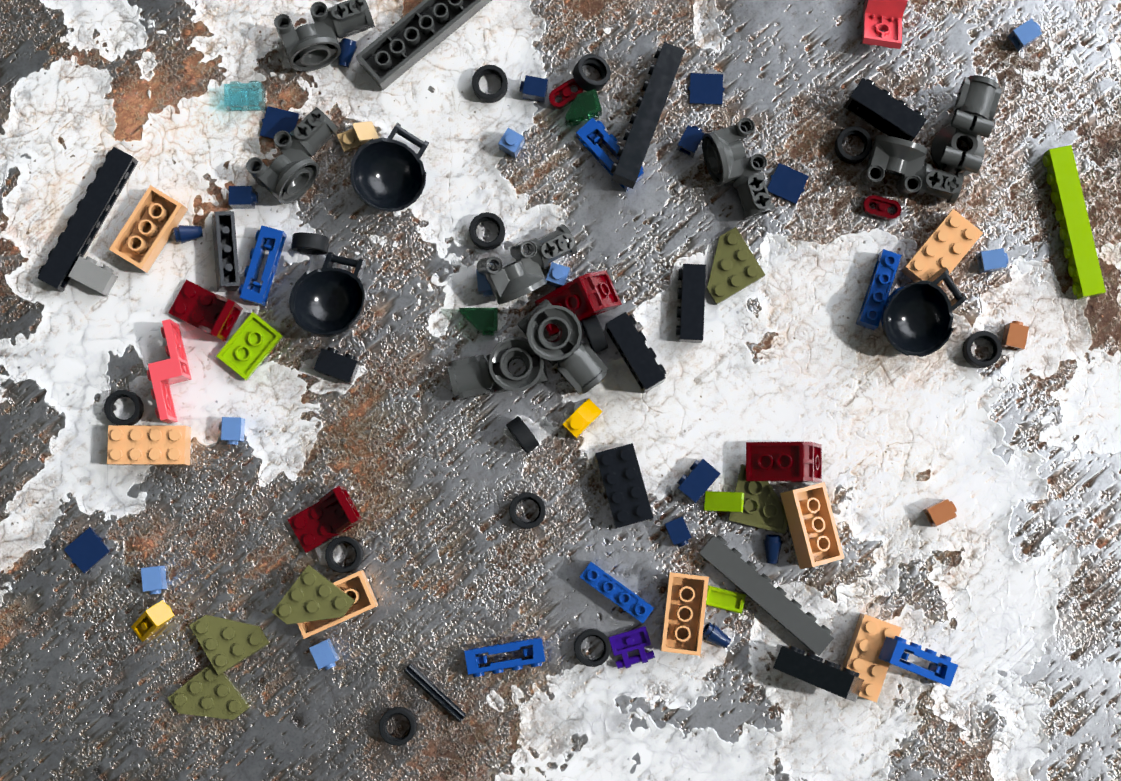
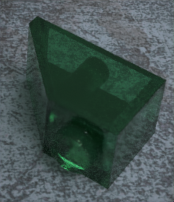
M459 308L460 314L479 333H483V336L489 337L494 336V333H498V308Z

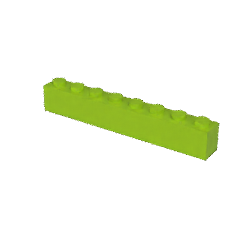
M1072 145L1049 149L1043 154V165L1047 168V182L1051 185L1052 189L1051 200L1056 206L1055 217L1061 228L1059 234L1065 245L1064 255L1068 258L1069 262L1068 273L1073 280V293L1076 295L1077 300L1099 296L1106 293Z

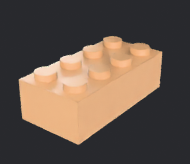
M150 185L109 250L148 273L173 234L174 228L178 226L188 209Z
M953 209L902 268L901 272L913 281H927L936 272L945 267L949 270L950 274L983 232ZM941 280L937 285L940 286L943 283V280Z
M108 425L107 464L190 466L191 427Z
M825 482L780 493L799 568H810L844 559Z
M364 570L333 583L355 600V603L345 616L297 623L303 639L379 606Z
M668 572L660 651L700 656L709 577Z
M862 613L859 615L841 670L845 667L859 673V678L864 679L858 696L877 703L890 663L878 658L886 636L893 639L895 636L899 637L902 628Z

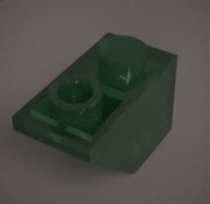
M596 89L577 94L565 116L566 126H577L581 124V121L592 118L597 120L599 116H602V108Z

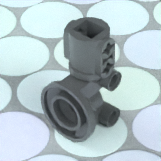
M347 0L328 9L323 2H315L310 8L314 24H305L296 30L290 17L286 14H280L274 20V25L284 46L290 66L297 71H314L328 66L341 53L337 38L348 37L375 27L366 0Z
M978 75L969 76L968 78L964 77L955 102V113L951 120V125L943 128L935 136L931 144V157L939 170L952 174L960 172L964 176L979 172L985 154L984 143L980 136L986 138L990 136L994 125L992 120L1002 93V88H999V84L995 80ZM957 139H961L968 144V152L957 148Z
M315 107L290 133L279 131L275 134L274 143L282 154L274 159L269 168L257 157L249 159L246 168L258 185L265 187L282 204L292 203L310 189L318 176L319 165L311 157L339 130L328 116Z
M747 117L742 118L736 125L705 133L702 138L704 161L712 180L717 185L734 181L733 186L738 191L745 212L743 214L745 220L763 216L776 209L774 203H771L764 181V173L761 172L767 166L766 157L763 154H755L750 158H746L742 142L755 129L753 120Z
M877 135L874 139L867 167L862 171L860 178L864 184L871 185L881 181L885 176V172L901 176L900 181L897 183V191L900 194L908 195L914 192L921 196L928 194L946 199L947 203L954 204L960 194L964 175L960 172L952 174L932 168L931 164H924L928 149L918 143L897 137ZM870 171L874 173V179L871 177ZM907 182L911 184V189L907 186Z
M562 224L556 227V231L539 239L532 238L527 241L514 243L510 248V253L516 259V262L503 267V262L498 257L483 258L477 263V271L481 275H485L497 303L503 304L545 285L547 281L542 270L547 268L549 263L565 255L572 256L576 254L577 246L570 230Z
M545 299L517 324L527 336L531 349L538 356L547 359L553 366L558 362L556 369L579 395L588 392L606 376V371L609 370L608 367L585 342L580 344L582 341L581 325L576 315L569 309L552 305ZM548 324H554L559 329V336L554 341H548L544 338L543 331Z
M509 337L502 340L494 347L491 354L486 355V358H484V355H477L448 363L449 378L456 401L492 393V388L494 393L505 391L520 392L536 384L548 382L544 358L538 356L529 346L528 340L523 337ZM514 359H520L525 363L526 369L520 375L511 374L509 371V364Z

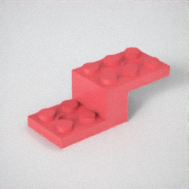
M865 0L863 6L862 43L900 49L902 45V17L908 0Z
M168 319L162 321L161 333L163 338H166L167 345L165 346V351L170 359L148 364L147 377L149 381H152L151 395L157 403V407H155L157 418H160V421L171 424L178 421L169 385L192 379L179 324Z

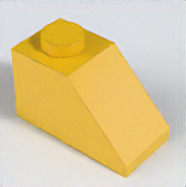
M588 399L562 426L577 439L603 411Z
M162 600L147 609L131 628L143 642L167 624L174 614L171 608Z

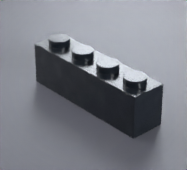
M217 211L211 217L217 292L237 291L240 287L234 211Z
M683 264L682 269H678V280H681V288L677 289V299H680V307L677 306L676 318H680V323L676 325V337H679V342L702 343L704 334L706 265Z

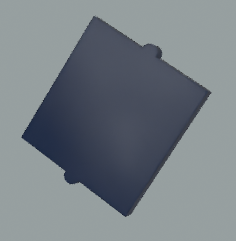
M690 73V86L688 87L690 91L689 104L722 105L723 92L725 90L723 88V74Z
M267 106L264 119H262L263 124L260 136L274 139L275 134L279 131L290 133L297 126L300 114Z
M779 163L774 174L770 176L771 181L767 190L769 193L796 205L801 193L805 191L804 186L809 176Z
M91 527L64 549L72 559V563H75L84 574L111 552L102 541L103 538L99 537Z

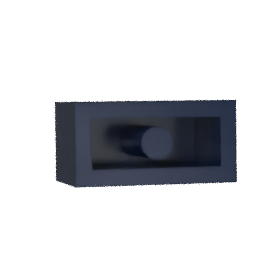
M701 459L700 462L696 460L690 467L692 471L689 475L686 476L684 474L677 482L679 484L677 489L694 504L721 474L704 459Z

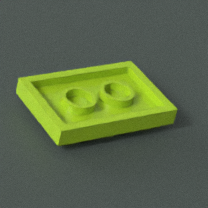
M252 312L216 357L245 380H248L283 336Z

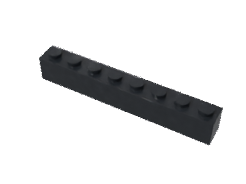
M666 42L663 43L662 48H657L654 56L657 59L656 64H651L648 72L651 77L649 80H645L642 87L645 93L643 97L639 96L635 107H638L637 113L633 112L629 123L632 124L631 130L627 129L623 140H626L624 146H620L617 153L620 159L618 163L614 162L610 173L613 174L611 181L633 189L684 55V49Z
M116 147L108 151L103 166L99 167L96 172V178L93 183L88 185L85 197L78 202L75 214L69 218L67 228L59 235L55 248L49 252L46 264L39 269L38 279L62 292L65 290L71 279L68 275L78 257H84L139 161L133 156Z

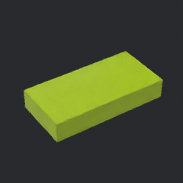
M705 492L704 511L743 513L744 493Z
M708 585L706 605L742 614L746 595Z

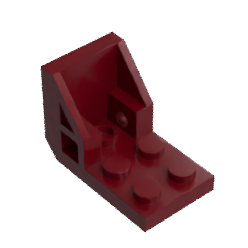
M607 270L579 276L535 301L536 306L547 299L552 305L565 307L572 311L579 321L622 305ZM554 324L546 325L550 336L559 333L558 327Z
M186 279L168 313L226 342L243 308L234 301L214 294Z
M746 442V481L822 483V444L815 442Z
M337 486L320 498L319 502L287 519L305 553L312 551L363 521L346 488L343 486Z

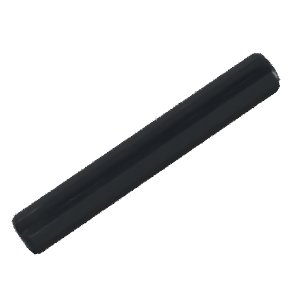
M409 664L404 669V672L456 721L461 722L466 717V714L415 666Z

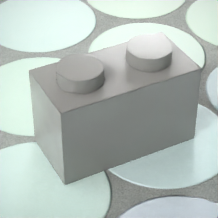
M79 256L68 276L108 296L118 276L113 274L114 270L106 265H103L102 268L97 266L98 261L88 256L86 259Z

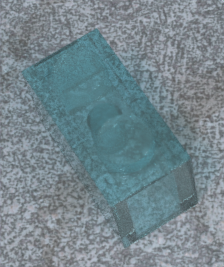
M232 81L230 84H224V106L228 111L266 110V88L259 81H249V83Z

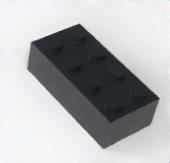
M864 78L861 79L844 105V108L887 136L909 141L914 140L927 120L920 111L912 110L906 102L895 99L889 91L881 90L872 80Z
M624 312L607 322L605 330L643 393H646L663 383L667 373L662 364H657L655 360L657 356L653 349L646 346L645 341L647 340L642 331H637L635 326L637 323L631 314L628 316Z
M633 443L595 453L615 529L653 519Z
M789 645L788 648L781 647L773 667L774 669L842 698L856 702L864 679L859 678V673L843 667V670H840V665L828 660L822 663L823 658L808 652L805 655L806 651Z

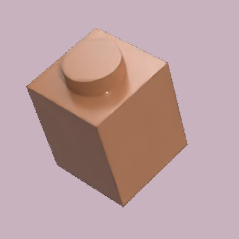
M1012 321V323L1005 325L1001 343L1002 348L1015 351L1024 350L1029 327L1023 326L1024 323L1019 321Z
M944 499L923 509L932 527H937L957 517L955 513L957 509L949 499Z

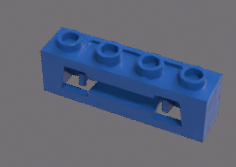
M592 118L576 132V138L613 177V174L610 172L614 162L597 144L601 138L605 147L619 161L620 157L617 156L620 148L617 144L618 140L614 135H609L604 130L606 128L601 121H596ZM641 167L636 183L643 177V167ZM619 184L626 192L630 189L627 186Z
M261 225L260 230H257L255 241L257 242L255 248H252L250 252L251 262L244 272V277H246L244 284H241L239 288L240 299L243 301L266 306L287 236L284 231ZM265 247L266 250L270 251L261 278V281H263L262 285H260V283L255 281H257L259 271L263 262V258L265 255Z
M885 249L879 253L856 321L857 325L871 330L878 328L883 306L888 299L902 255Z
M591 561L579 576L641 623L645 622L654 609L653 606Z
M886 636L878 659L948 687L951 686L958 667L957 664L951 662L952 658L942 654L938 657L936 656L937 652L925 648V651L921 650V645L910 642V645L906 644L907 640L895 636L893 639ZM908 653L935 664L929 663L927 670L907 662Z
M542 637L464 651L468 675L473 674V677L484 676V672L492 671V674L502 673L504 668L510 667L512 671L523 669V665L528 664L531 667L542 666V662L546 661ZM533 645L531 648L523 649V655H533L532 658L522 659V657L480 666L479 664L488 662L487 655L476 656V654L487 652L488 655L515 651L520 650L522 646Z

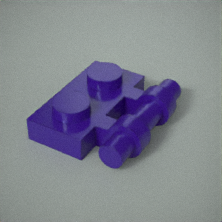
M646 626L608 637L613 655L622 654L623 659L616 661L618 669L623 667L630 668L633 664L640 662L643 664L655 658L653 650L645 652L644 647L651 645ZM639 650V655L628 657L627 652Z

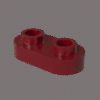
M572 78L551 91L549 103L553 108L561 109L583 94V89ZM576 87L578 90L572 92L571 88ZM560 97L562 101L556 102L555 99Z
M871 195L863 202L864 212L871 216L894 220L901 213V206L895 200ZM869 204H874L875 209H871L869 207ZM891 208L893 214L888 213L887 209Z

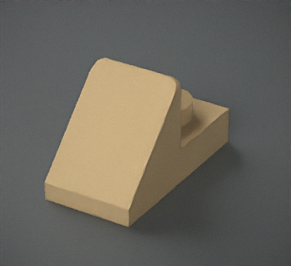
M372 121L353 123L354 128L337 134L344 153L361 147V145L371 139L379 138Z

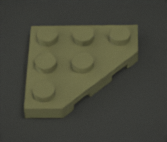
M736 227L721 235L718 240L706 288L716 305L765 276L764 271Z
M741 464L734 492L744 493L743 513L730 512L728 521L785 534L788 522L784 506L768 481H746V465Z
M308 565L272 613L286 624L339 618L345 616L355 603V600L312 566Z
M205 615L189 625L219 676L270 644L261 627L210 615Z
M209 664L167 698L179 714L234 720L250 708V705L225 672L219 676L212 664Z

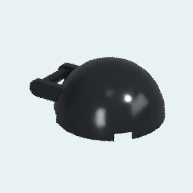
M398 122L388 138L371 139L361 145L351 162L350 179L355 193L367 206L383 212H396L409 207L420 197L426 183V172L420 158L429 142L426 140L424 142L401 128V124ZM397 133L419 147V152L416 154L409 146L394 140L393 137Z
M328 252L322 269H316L308 274L305 272L296 281L289 298L290 312L296 323L308 333L318 337H335L351 330L360 320L366 304L365 289L361 282L366 260H354ZM333 263L355 267L354 274L342 268H333Z
M946 267L940 269L927 281L917 280L906 283L894 290L883 306L881 315L883 333L887 341L904 355L923 357L932 354L948 341L954 330L952 328L954 318L952 311L960 306L967 297L959 291L949 276V270ZM941 280L944 281L954 296L951 301L941 287L937 285Z

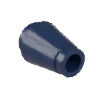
M342 38L341 42H339L341 53L338 57V65L349 68L357 49L356 41Z
M178 225L179 227L174 228L176 243L181 242L183 244L203 237L201 226Z
M765 535L763 542L766 563L776 564L778 563L783 541L780 535Z
M708 622L703 628L704 640L724 649L728 647L731 639L715 623L711 624Z

